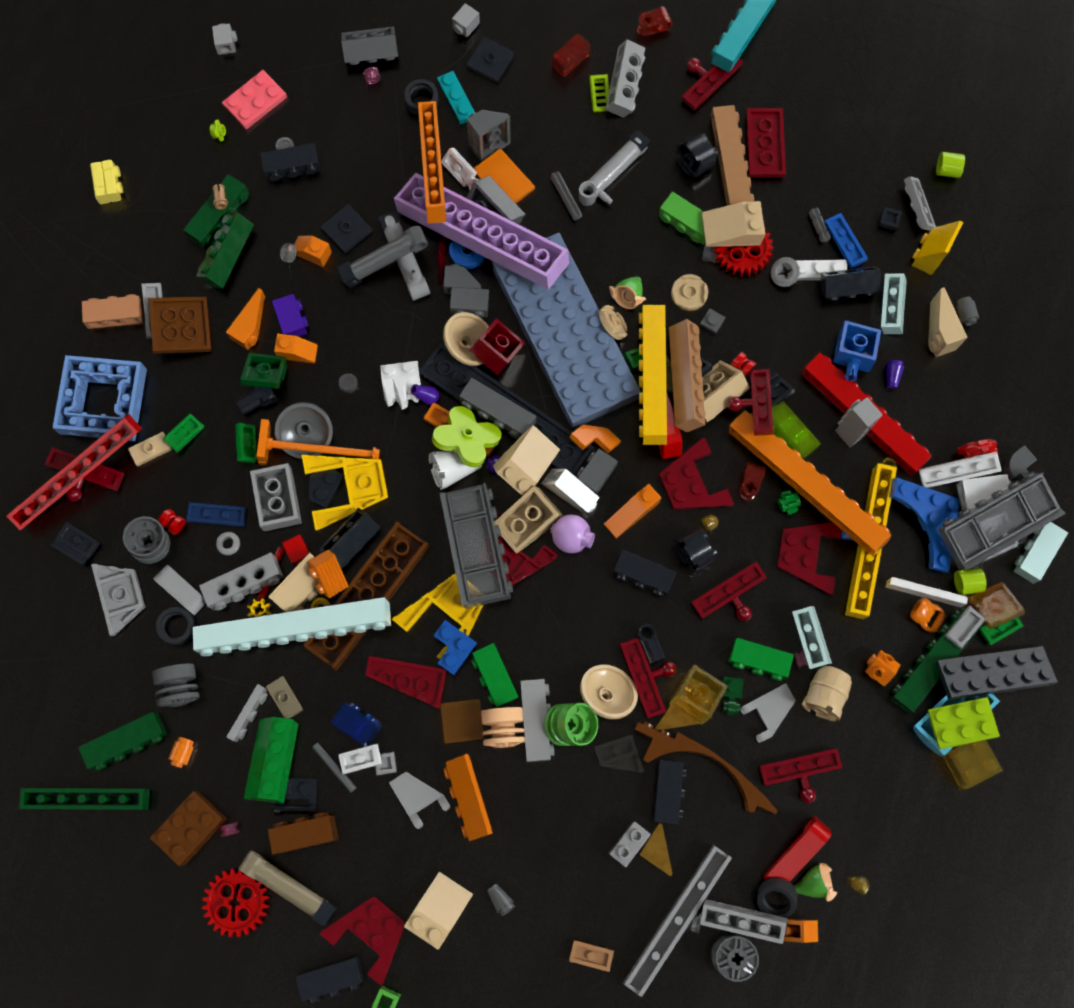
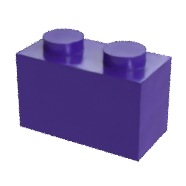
M294 294L272 301L284 335L299 337L307 334L305 327L309 325L306 317L301 316L300 311L303 308L300 299L296 300Z

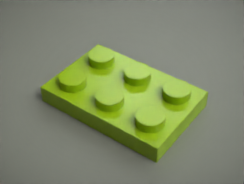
M988 697L929 709L927 711L939 750L1000 737Z

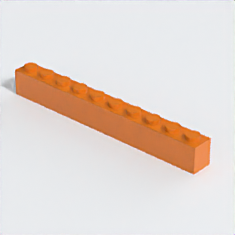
M745 410L729 425V433L872 557L889 541L891 534L886 526L879 525L869 512H864L859 508L860 506L855 500H850L845 496L844 491L840 487H835L830 483L826 475L818 473L812 463L804 461L800 453L795 449H790L781 437L777 438L775 435L754 436L753 413L749 414Z

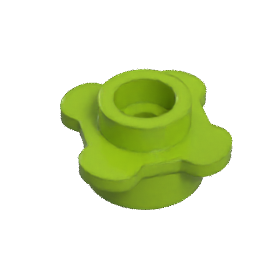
M215 120L214 124L210 126L212 138H219L220 142L224 140L223 136L226 134V129L223 124H220L219 120Z

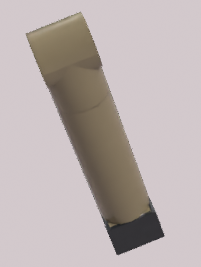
M252 850L249 851L238 867L244 874L252 879H256L310 915L313 920L322 926H325L336 909L333 903L294 880Z

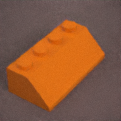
M465 754L447 761V767L443 769L446 779H451L452 787H449L452 799L456 798L459 805L455 809L458 818H462L464 826H461L464 838L468 837L469 841L493 834L470 756Z

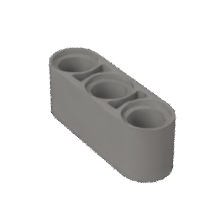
M167 564L153 578L193 615L206 604L204 597Z

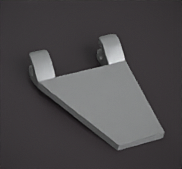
M786 683L740 708L742 714L756 709L767 728L766 731L756 735L758 743L773 736L796 701Z
M407 772L389 782L417 829L424 825L417 813L436 800L444 811L451 808L443 794Z

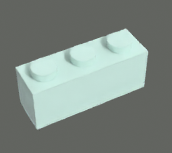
M885 274L881 320L883 334H903L907 282L904 274Z
M1052 522L1033 532L1035 534L1033 539H1029L1024 546L1026 551L1015 561L1017 566L1014 572L1033 584L1042 579L1068 532Z
M810 606L793 611L792 613L809 668L812 669L832 663L815 607Z

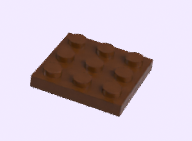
M206 297L149 298L153 354L211 352Z

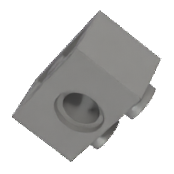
M634 821L609 852V855L621 865L627 867L651 834Z

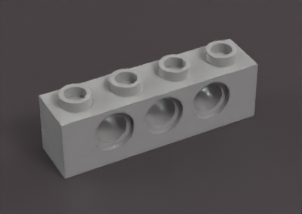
M628 39L618 47L605 109L623 118L635 109V96L639 90L638 82L642 75L641 67L645 60V48Z
M269 553L199 586L207 607L213 610H221L232 601L238 602L244 599L245 595L260 592L264 586H272L279 583L280 579L284 578L276 556ZM264 571L263 577L257 579L258 573ZM246 579V584L240 587V582ZM228 587L227 594L222 596L223 589Z
M706 899L703 905L700 925L783 944L787 918Z

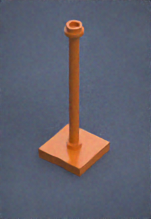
M261 419L257 449L259 466L267 467L269 450H272V448L367 457L379 460L380 449H376V447H373V450L273 440L271 438L269 420Z

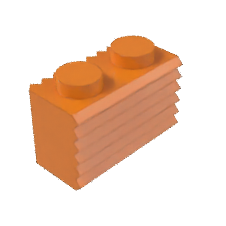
M326 550L308 561L311 567L308 571L311 577L316 579L317 584L315 586L321 595L324 594L331 598L338 594V592L348 588L347 581L336 556L331 551Z

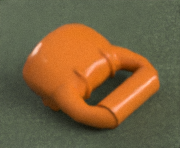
M927 598L919 599L910 613L912 620L920 624L924 630L932 633L938 631L946 617L943 609L933 604ZM935 611H938L937 617L931 627H929L928 623L931 617L935 614Z

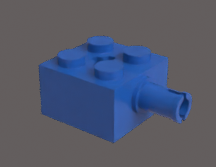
M844 321L838 333L833 363L847 366L845 374L847 381L849 376H851V382L856 381L858 370L870 372L876 361L881 330Z

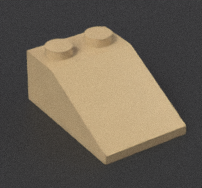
M760 201L740 202L705 211L701 214L706 247L760 245L765 236Z
M945 287L941 288L930 302L928 345L930 351L934 352L935 357L957 350L967 339V335Z
M532 424L499 458L493 467L499 476L523 496L538 483L560 449Z
M533 486L495 521V524L499 525L501 536L516 553H519L551 529L552 524L556 523L563 515L540 488Z
M439 872L404 927L439 950L473 894Z

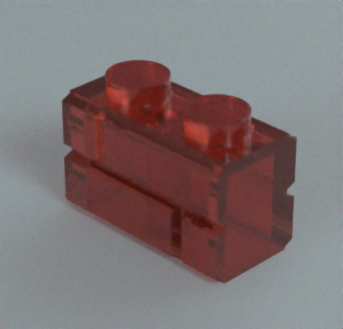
M577 33L552 56L553 68L563 77L568 75L582 60L589 56V42Z

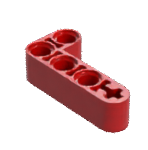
M667 391V445H659L662 459L682 455V437L679 428L675 426V416Z
M814 816L804 827L803 833L768 869L763 879L766 881L770 878H782L790 882L829 840L831 830Z

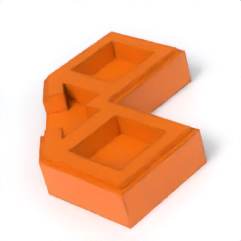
M590 425L580 426L569 437L582 450L595 441L606 453L611 452L621 442L608 428Z

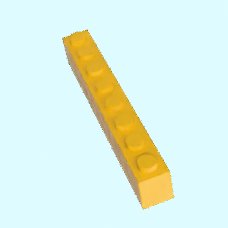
M643 305V313H639V324H643V328H639V339H643V344H639V355H643V360H639V371H643V376H639V387H643V392H639V404H643V409H639V420H643V426H639V437H643V445H667L665 305Z
M878 463L872 469L864 512H869L879 525L886 526L891 503L892 479L896 476L897 467ZM858 545L845 615L859 619H865L870 616L882 548L872 557Z

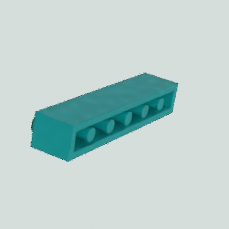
M745 0L743 9L739 8L735 16V21L731 20L727 28L728 32L722 34L719 40L720 44L714 46L711 55H713L711 63L730 73L777 0Z

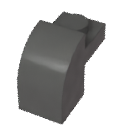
M1024 445L1006 460L1003 468L1004 475L1007 474L1010 481L1014 478L1019 482L1024 479V475L1029 473L1026 468L1037 459ZM1036 485L1030 487L1029 489H1027V490H1025V491L1028 492L1029 490H1031L1032 488H1034Z

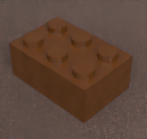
M193 791L150 839L178 866H185L224 824L227 818L200 792Z
M324 812L313 815L314 819L311 820L308 817L294 819V824L290 825L289 822L273 824V828L268 829L272 854H281L339 840L335 817L329 816L328 813Z

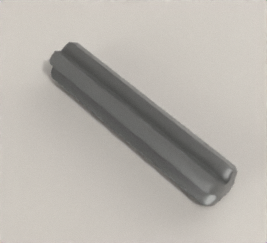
M560 172L552 173L551 180L572 219H580L582 213Z

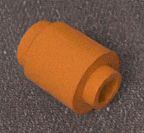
M178 737L168 757V760H171L170 764L182 768L183 765L187 766L194 749V742Z

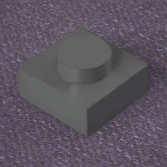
M709 309L700 326L716 335L726 317Z

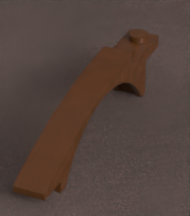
M642 721V723L638 722L633 731L651 739L642 759L643 762L649 763L657 757L674 752H691L706 756L720 764L733 777L741 791L745 811L754 813L756 807L770 814L777 813V809L747 778L708 748L679 732L675 734L674 738H671L672 734L662 729L658 732L652 729L653 725L648 722Z

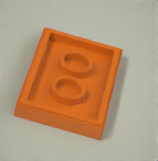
M501 148L473 168L477 172L476 176L478 179L490 176L515 204L535 190L532 182Z

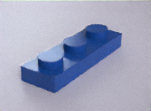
M841 213L825 220L828 232L844 259L847 260L850 269L868 260L867 255Z

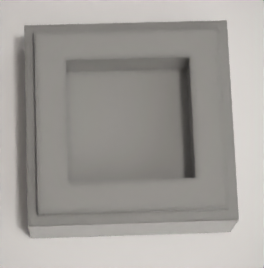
M394 752L380 754L382 764L375 766L376 775L397 772Z

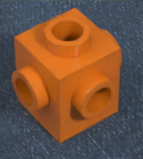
M881 650L877 655L873 654L866 662L868 667L865 672L872 679L885 686L896 675L900 664L891 655Z

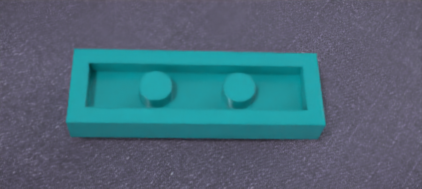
M454 71L437 77V81L459 124L466 123L469 116L475 111Z

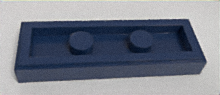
M189 502L186 521L190 523L245 527L247 508Z

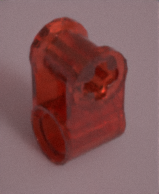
M659 7L642 13L639 17L638 33L641 36H649L671 28L673 22L667 9Z
M747 462L739 490L742 499L750 501L755 498L763 481L766 467Z

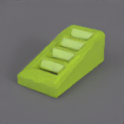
M608 74L590 76L589 87L593 112L607 111L605 110L606 106L597 107V103L607 104L609 94ZM603 83V86H595V84ZM595 90H604V92L595 93ZM605 96V99L596 100V97Z

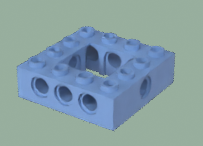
M65 355L53 429L61 435L100 438L128 414L138 423L147 369L141 362ZM88 382L118 385L117 390L119 393L117 404L114 405V411L119 417H110L106 414H101V416L88 415L86 412H83ZM136 435L128 441H135Z

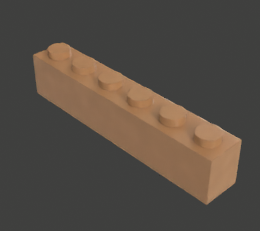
M734 105L713 107L711 122L718 151L726 206L740 202H754V195L750 194L751 179L747 177L748 162L747 160L744 161L743 156L745 155V146L741 144L742 130L738 128L739 113L735 112Z
M686 319L669 327L675 426L685 432H689L705 425L706 413L704 410L699 328L696 324Z

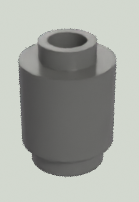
M971 297L957 300L956 309L961 324L966 326L975 324L976 320L979 319L975 301Z

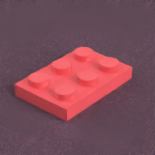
M262 70L225 99L222 104L247 130L286 99L287 95Z

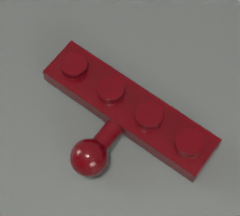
M691 58L687 62V69L692 73L697 72L702 77L682 96L681 100L695 111L742 66L743 61L739 58L730 73L716 65L707 72L701 67V62L697 58Z
M750 370L752 399H741L733 396L727 402L728 408L732 411H738L742 407L752 406L754 436L774 435L770 370Z
M52 447L45 465L61 471L77 456ZM98 465L66 492V497L72 502L80 500L82 497L80 489L84 480L117 492L125 474L106 466Z
M755 562L697 598L691 604L700 618L703 619L732 601L737 609L736 615L738 619L747 621L751 618L752 611L748 606L742 604L738 596L767 577L758 563Z
M639 637L621 643L620 648L636 686L646 718L649 719L666 713L654 678L662 675L666 677L673 676L676 673V665L671 661H666L661 665V668L651 671Z
M837 748L759 766L764 786L799 778L802 787L800 798L805 803H811L816 798V792L810 787L807 776L842 768Z

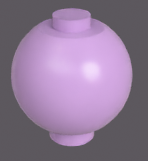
M577 515L561 517L556 523L552 524L550 531L555 545L566 553H577L585 547L591 548L595 538V533L590 532L588 523Z

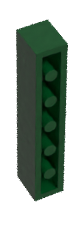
M966 607L960 610L956 609L949 618L952 620L948 625L944 624L938 631L940 635L936 640L933 638L926 646L928 648L925 654L921 653L917 657L915 667L913 669L909 668L903 675L904 681L901 684H896L891 690L893 695L889 699L907 714L913 713L940 679L935 663L938 660L957 658L971 640L970 638L959 649L944 637L967 609Z
M21 788L19 809L149 810L150 789Z

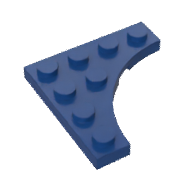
M899 478L892 479L890 498L899 501L908 509L911 508L918 516L917 520L921 524L923 531H927L930 541L928 544L929 569L949 573L951 554L937 528L943 525V521L949 518L954 519L958 516L960 499Z

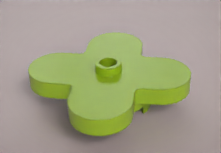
M463 406L452 408L448 416L449 425L438 426L432 435V442L437 448L450 452L453 450L459 455L461 462L469 467L481 466L486 457L485 448L495 447L501 439V431L496 425L487 422L477 423L473 412Z

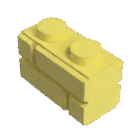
M112 160L91 163L95 198L99 204L121 201L120 193H123V187L121 182H118V177H121L119 167L115 166Z

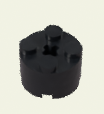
M705 133L694 135L680 143L676 148V154L679 153L680 159H678L679 164L689 176L693 174L694 177H697L716 164L718 151L715 147H712Z
M695 527L674 539V542L678 543L675 547L685 565L689 563L692 566L690 570L693 573L713 562L715 557L718 556L716 549L710 546L707 541V533L703 529L698 530Z

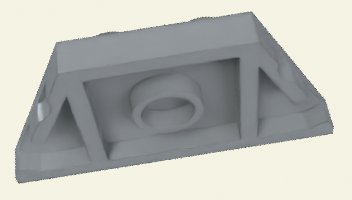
M92 564L110 636H115L145 608L137 574L133 569Z

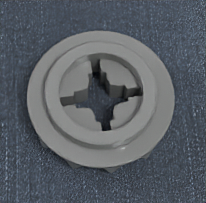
M789 257L780 258L773 264L771 269L772 280L781 287H790V285L796 283L800 276V267L797 261ZM785 267L788 270H792L788 273L787 278L785 275H780L784 272Z

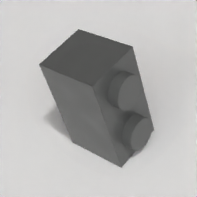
M452 287L451 315L467 312L481 319L488 317L489 289Z
M600 449L596 453H591L587 459L588 465L585 468L582 467L576 475L578 480L596 495L618 463L616 459Z

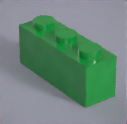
M736 638L733 642L728 663L733 664L732 667L744 670V668L751 669L753 674L762 676L764 673L771 675L770 678L773 680L782 681V679H786L789 676L794 654Z
M490 644L473 652L474 658L471 661L475 670L479 669L482 674L479 679L483 688L487 687L490 692L487 697L491 706L496 705L497 708H500L519 699L495 644Z

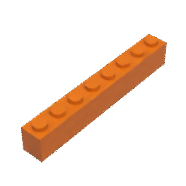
M436 101L418 102L427 223L446 222Z

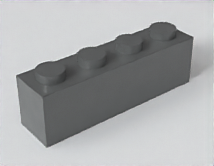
M473 378L470 379L459 396L463 407L478 412L477 415L485 420L487 418L490 419L499 429L503 430L505 428L510 431L509 434L516 439H519L532 424L535 425L536 423L535 415Z

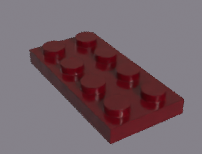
M747 108L749 177H785L783 108Z

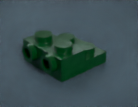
M249 353L240 379L241 385L279 389L281 380L284 381L287 371L286 357Z

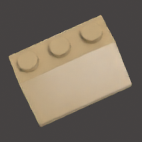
M721 360L712 367V371L702 377L704 410L706 413L705 421L709 422L723 409L727 408L729 398L733 396L740 397L750 388L742 371Z
M311 553L269 595V598L285 612L304 610L303 606L308 601H313L318 595V590L315 586L317 584L316 579H313L308 571L311 568L308 561L315 558Z

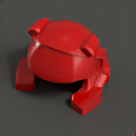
M992 439L966 443L962 447L957 448L958 455L964 454L965 459L996 451L998 454L997 442Z

